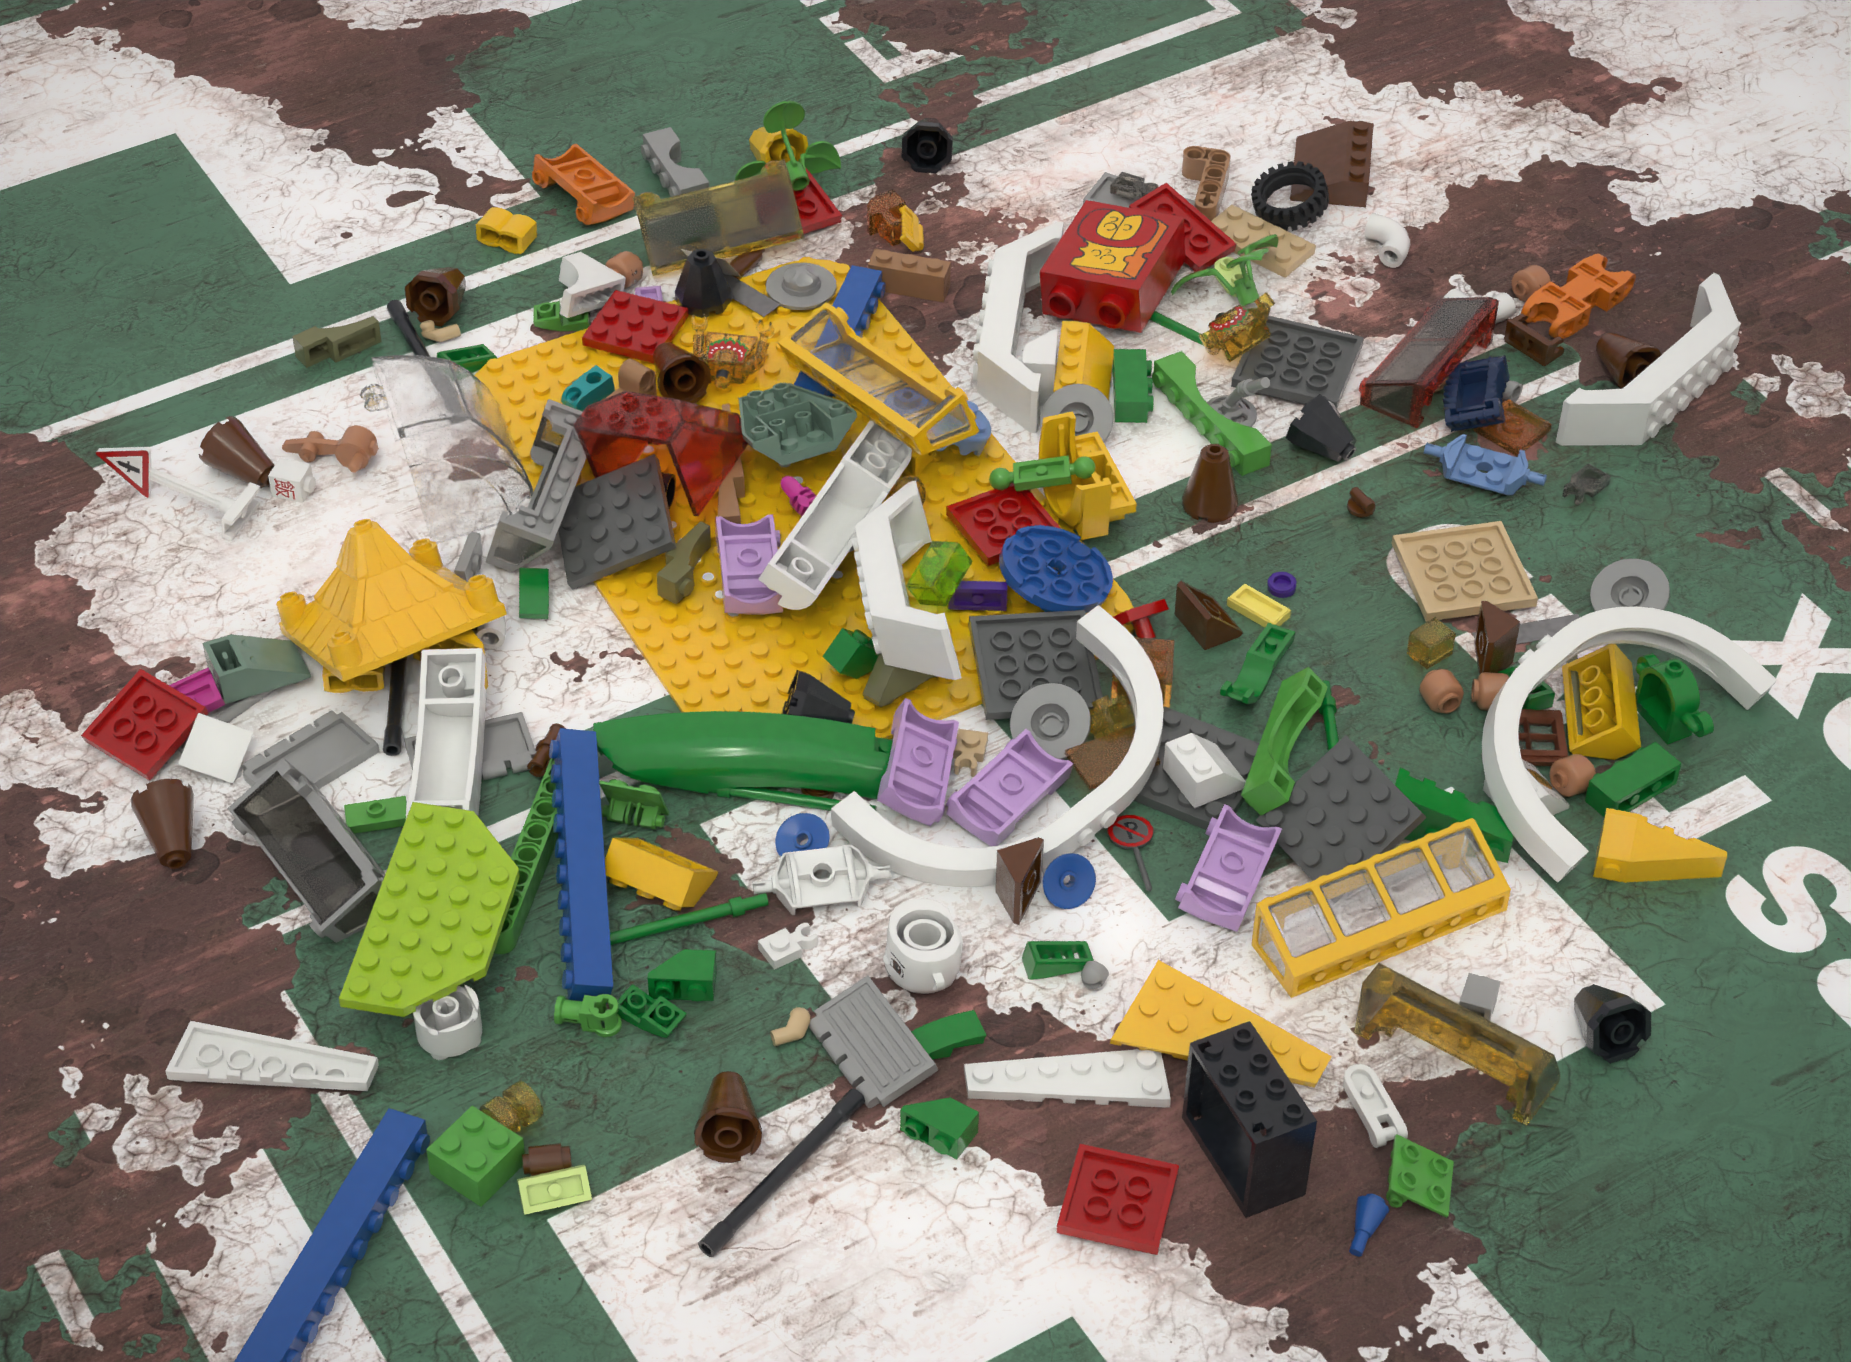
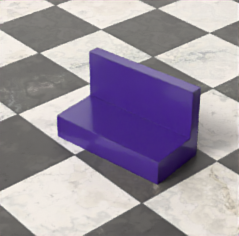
M949 580L948 609L1006 611L1007 583Z

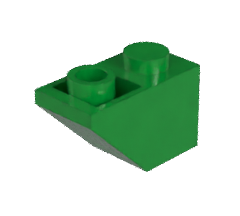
M842 628L822 657L840 674L858 679L873 670L879 654L876 655L872 637L870 638L858 629L853 632Z
M683 949L650 971L647 977L649 996L654 999L661 995L667 1000L714 1001L717 975L716 950Z
M951 1097L904 1105L900 1110V1131L904 1132L909 1138L918 1139L933 1147L938 1153L947 1154L956 1160L978 1133L979 1112Z

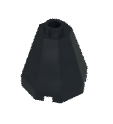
M924 118L903 134L901 158L905 162L908 161L915 172L936 174L945 164L947 165L952 161L953 137L936 118Z
M705 249L691 252L686 259L674 291L675 301L680 306L688 308L689 315L696 317H708L709 312L716 311V314L723 313L732 301V291L713 252Z
M1321 394L1317 395L1302 408L1303 416L1300 420L1295 417L1285 437L1298 447L1338 462L1343 459L1348 460L1356 451L1354 446L1357 441L1335 405Z
M796 670L787 693L789 696L784 703L782 714L852 724L855 710L851 709V702L809 673Z
M1593 984L1582 988L1574 998V1010L1586 1046L1595 1055L1601 1056L1610 1064L1635 1056L1640 1049L1637 1046L1640 1040L1643 1039L1646 1042L1651 1036V1012L1628 995Z

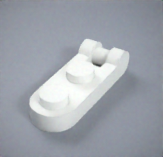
M1362 1064L1348 1067L1344 1074L1343 1087L1367 1129L1373 1147L1385 1146L1387 1141L1393 1140L1396 1134L1407 1139V1127L1376 1072L1369 1066ZM1387 1121L1390 1127L1382 1128L1380 1123Z

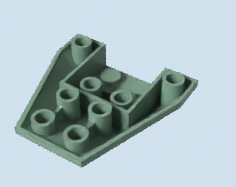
M778 383L771 389L751 391L747 396L738 398L743 439L752 448L783 466L836 450L857 418L856 411L846 402L791 383Z

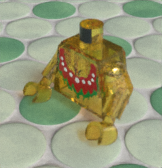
M1267 292L1254 301L1258 306L1257 308H1246L1237 305L1226 313L1221 312L1216 315L1215 320L1208 325L1210 330L1199 335L1206 351L1210 355H1217L1221 350L1230 363L1272 336L1266 322L1271 310L1270 307L1275 302Z
M695 314L692 315V327L696 331V335H693V354L707 364L711 373V381H714L716 387L725 389L728 388L730 383L743 384L749 375H752L764 366L769 347L767 339L771 338L775 333L771 322L766 331H762L763 321L759 320L757 322L756 329L760 335L758 341L756 336L708 331L707 335H704V330L708 327L707 316L704 314V322L702 324H696Z

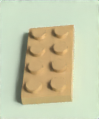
M1230 205L1211 221L1237 243L1236 249L1233 252L1235 254L1261 238L1276 234L1279 239L1277 248L1261 247L1254 249L1253 251L1268 248L1269 252L1263 255L1261 261H1250L1284 278L1315 254V244L1234 205Z

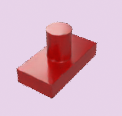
M1162 599L1126 610L1113 616V618L1123 627L1132 624L1139 643H1143L1156 638L1149 618L1167 611L1169 608L1166 600Z

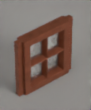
M1522 709L1518 729L1521 758L1534 766H1552L1558 759L1567 757L1568 752L1561 710Z

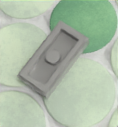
M470 532L468 534L454 570L456 575L467 582L475 575V572H479L481 569L483 552L480 533Z

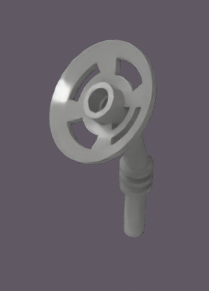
M1267 377L1256 380L1247 379L1241 381L1230 395L1214 397L1207 404L1230 420H1235L1242 415L1245 416L1247 419L1239 422V424L1252 427L1257 419V410L1244 397L1254 395L1258 390L1268 388L1270 380Z

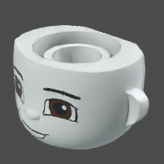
M927 898L904 901L894 908L890 915L887 929V943L883 961L889 977L897 985L913 993H935L951 986L960 971L963 939L959 928L953 922L949 908L937 900Z

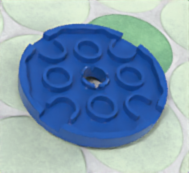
M1035 525L1018 529L1015 535L1005 540L999 556L1000 569L1007 585L1021 597L1040 607L1044 612L1085 610V613L1090 612L1096 606H1101L1107 599L1112 588L1113 575L1107 560L1096 547L1090 549L1079 541L1080 536L1051 526Z

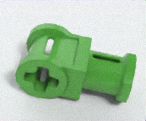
M560 995L556 1000L554 1011L555 1024L561 1025L563 1022L581 1024L582 1031L595 1032L602 1037H611L617 1034L622 1027L621 1018L617 1014L619 1005L617 999L612 995H584L583 1001L568 1000L566 996Z

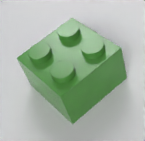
M471 1106L426 1149L430 1174L480 1207L523 1166L522 1154H525L524 1140L521 1136L474 1106Z

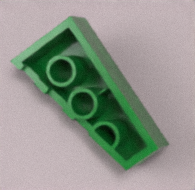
M1403 768L1399 769L1395 786L1426 817L1424 821L1404 838L1405 840L1415 841L1428 833H1435L1450 827L1456 822H1463L1473 818L1480 828L1495 860L1508 863L1514 836L1508 829L1496 806L1483 801L1476 804L1469 801L1462 792L1453 790L1452 793L1435 787V781L1425 777L1423 781L1409 776L1410 771ZM1473 836L1470 855L1484 857Z

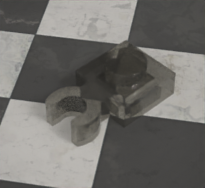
M1121 172L1110 185V193L1133 200L1136 196L1142 198L1158 188V185L1150 182L1145 183V178Z
M1588 463L1571 476L1570 483L1564 486L1562 496L1565 498L1569 494H1575L1574 503L1576 505L1583 502L1585 494L1593 498L1607 487L1611 476Z

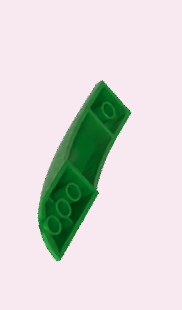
M738 711L679 712L644 715L593 723L592 731H596L599 754L601 756L605 755L613 763L612 768L623 775L646 783L706 794L712 789L790 787L851 794L855 791L861 797L877 799L881 778L887 771L893 740L875 737L876 728L797 715Z

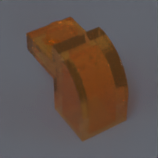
M893 189L874 196L867 204L868 234L871 236L879 233L881 238H884L891 246L901 243L902 215L899 208L906 205V202Z

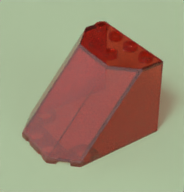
M623 391L588 405L573 424L595 478L636 462L648 444H666L693 516L701 514L748 445L742 436L741 418L738 413L673 398Z

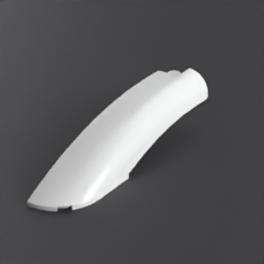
M872 420L869 421L758 579L769 589L782 595L778 605L791 610L805 609L816 600L852 548L851 538L856 537L855 525L882 504L911 460L912 449Z
M482 648L422 650L417 734L409 799L406 805V818L412 802L474 811L477 816L479 815L486 689L484 686L486 658Z

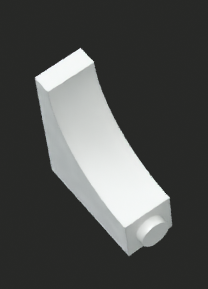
M582 252L562 257L559 281L566 285L568 289H565L563 292L560 314L570 318L603 307L615 290L624 291L626 277Z

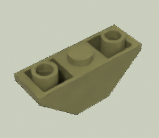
M881 653L863 691L864 699L879 707L886 706L904 693L915 690L921 683L937 676L885 665Z

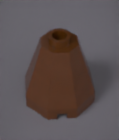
M451 267L421 271L405 286L407 308L419 315L417 319L421 323L432 320L435 326L442 327L459 311L466 289L465 276L458 268Z

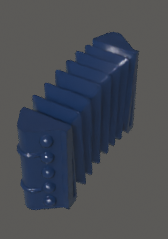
M1490 356L1486 359L1452 364L1450 366L1451 373L1447 374L1449 379L1446 380L1447 386H1444L1445 392L1443 393L1445 423L1451 429V432L1505 423L1502 393L1505 392L1504 388L1507 387L1505 382H1508L1510 378L1506 356Z

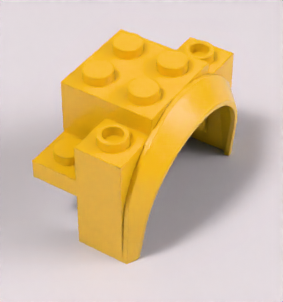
M1073 411L1043 417L1039 441V459L1069 455L1070 463L1072 464L1077 458L1087 456L1094 461L1096 466L1095 472L1091 474L1090 478L1081 479L1076 475H1071L1072 484L1043 487L1049 507L1057 517L1069 525L1071 530L1076 529L1081 540L1108 535L1109 522L1124 519L1125 514L1136 512L1137 503L1098 431L1075 436L1076 417Z

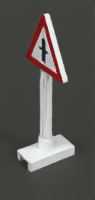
M150 447L99 448L96 452L97 456L147 498L151 495L152 480L218 508L219 512L224 514L222 517L221 537L230 541L235 538L260 505L259 501L253 499L260 491V486L250 482L239 497L234 500L227 496L223 498L169 474L153 469L151 466Z

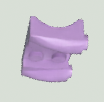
M773 514L766 515L761 520L749 524H737L724 519L722 516L716 517L715 534L717 552L720 559L724 613L747 615L783 613V607L778 605L782 595L769 589L758 580L778 551L777 547H780V531L775 530Z
M905 698L894 713L890 733L894 737L887 771L881 778L877 801L923 824L931 826L934 821L938 823L945 811L944 802L953 753L957 745L956 737L959 722L956 720L943 721L928 718L916 710L911 700Z
M1025 729L1015 739L1010 740L1005 748L964 787L951 795L946 803L948 807L947 815L986 844L998 846L1014 831L1015 824L1047 793L1052 795L1069 778L1073 763L1069 760H1061L1049 755L1038 745L1031 732Z
M1224 804L1218 819L1212 817L1205 834L1210 837L1188 885L1182 882L1175 898V900L1180 902L1178 908L1197 918L1238 932L1282 828L1277 826L1258 827L1249 824L1238 817L1230 806Z

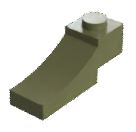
M374 316L338 327L317 328L314 326L292 336L295 356L306 368L328 358H331L335 363L382 342L379 321Z
M700 521L676 543L675 549L665 553L666 566L657 573L659 596L677 604L693 591V570L700 558L711 547L709 525Z

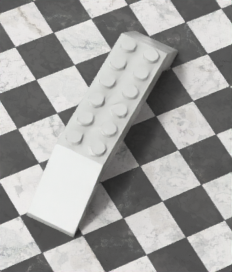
M1055 222L995 250L994 260H989L988 276H986L985 292L987 293H983L982 309H980L979 326L976 333V343L978 344H974L973 360H976L978 364L973 367V381H977V392L1029 433L1037 432L1041 373H1033L1015 357L1025 294L1041 286L1039 271L1062 238L1064 222Z
M1713 273L1699 285L1690 324L1692 329L1623 389L1583 390L1578 388L1564 400L1556 443L1561 446L1642 445L1650 437L1654 438L1662 426L1671 423L1674 416L1679 411H1684L1695 397L1699 398L1706 387L1715 384L1723 372H1728L1734 363L1733 352L1739 343L1737 335L1740 324L1719 275Z
M915 480L908 482L855 525L856 537L851 539L855 551L854 556L863 596L865 617L868 628L873 636L872 641L876 655L882 653L885 665L957 680L962 677L945 612L934 614L912 608L909 604L902 564L924 544L932 542Z

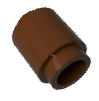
M561 1143L528 1147L529 1154H522L524 1175L531 1174V1176L572 1167L570 1146H561Z

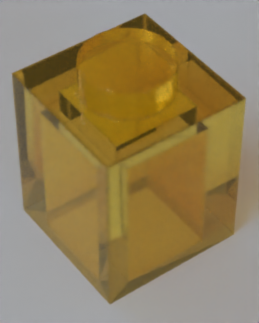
M1435 617L1410 632L1407 654L1414 661L1429 669L1453 654L1456 633Z

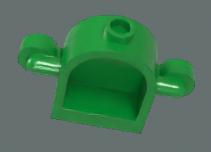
M1653 653L1639 657L1636 666V672L1640 675L1635 693L1637 711L1662 740L1668 745L1689 737L1692 733L1699 738L1713 733L1714 723L1711 716L1706 711L1699 712L1698 710L1700 705L1699 688L1688 666L1676 658L1659 662V659Z

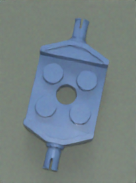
M1465 434L1460 435L1444 447L1428 442L1425 445L1424 454L1440 457L1439 462L1442 463L1443 476L1450 480L1505 495H1513L1522 485H1526L1527 481L1542 486L1546 482V474H1540L1528 469L1525 451L1521 449L1518 457H1514L1505 453L1466 444L1467 435ZM1479 470H1485V471H1488V472H1487V473H1482V472H1480Z

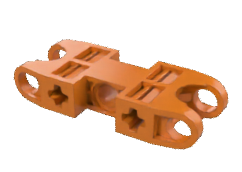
M1594 254L1584 258L1569 269L1564 286L1559 287L1550 281L1535 291L1525 302L1521 314L1523 313L1528 316L1525 320L1527 323H1535L1537 321L1551 323L1549 336L1565 339L1588 325L1591 309L1595 306L1607 312L1622 302L1633 288L1636 275L1628 270L1625 272L1623 270L1620 272L1607 271L1605 268L1608 259L1601 254Z

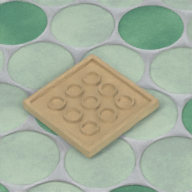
M1502 521L1399 534L1392 537V546L1426 622L1478 615L1481 601H1488L1503 611L1537 606L1538 597Z

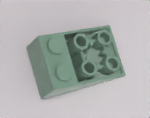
M230 634L202 643L207 666L213 675L225 704L237 702L244 698L311 678V674L295 643L290 640Z

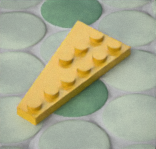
M1160 960L1157 961L1110 1040V1044L1121 1046L1124 1044L1138 1047L1141 1051H1156L1170 1054L1174 1058L1188 1060L1191 1042L1250 1021L1291 1083L1314 1088L1332 1057Z

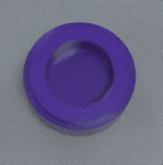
M1276 572L1268 578L1267 589L1275 597L1287 598L1295 593L1297 582L1290 573Z

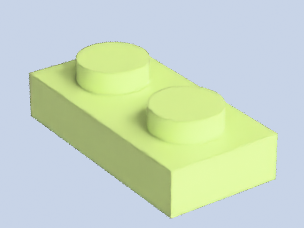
M585 1165L517 1179L524 1215L592 1200Z

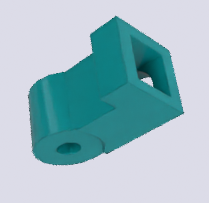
M595 365L564 390L561 397L562 404L587 413L596 403L615 391L613 377Z

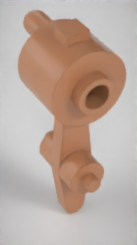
M358 425L348 427L339 440L324 439L320 432L311 431L306 438L288 439L282 445V449L285 452L298 453L305 462H313L317 455L335 454L337 460L343 466L349 468L351 472H357L365 468L371 456H375L379 449L376 436L369 429Z

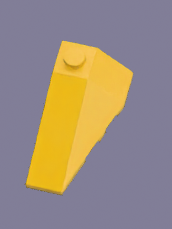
M1606 808L1596 852L1593 877L1624 883L1722 877L1727 859V851L1696 838L1685 839L1674 834L1673 828L1666 825L1663 828H1659L1648 823V818L1640 814Z

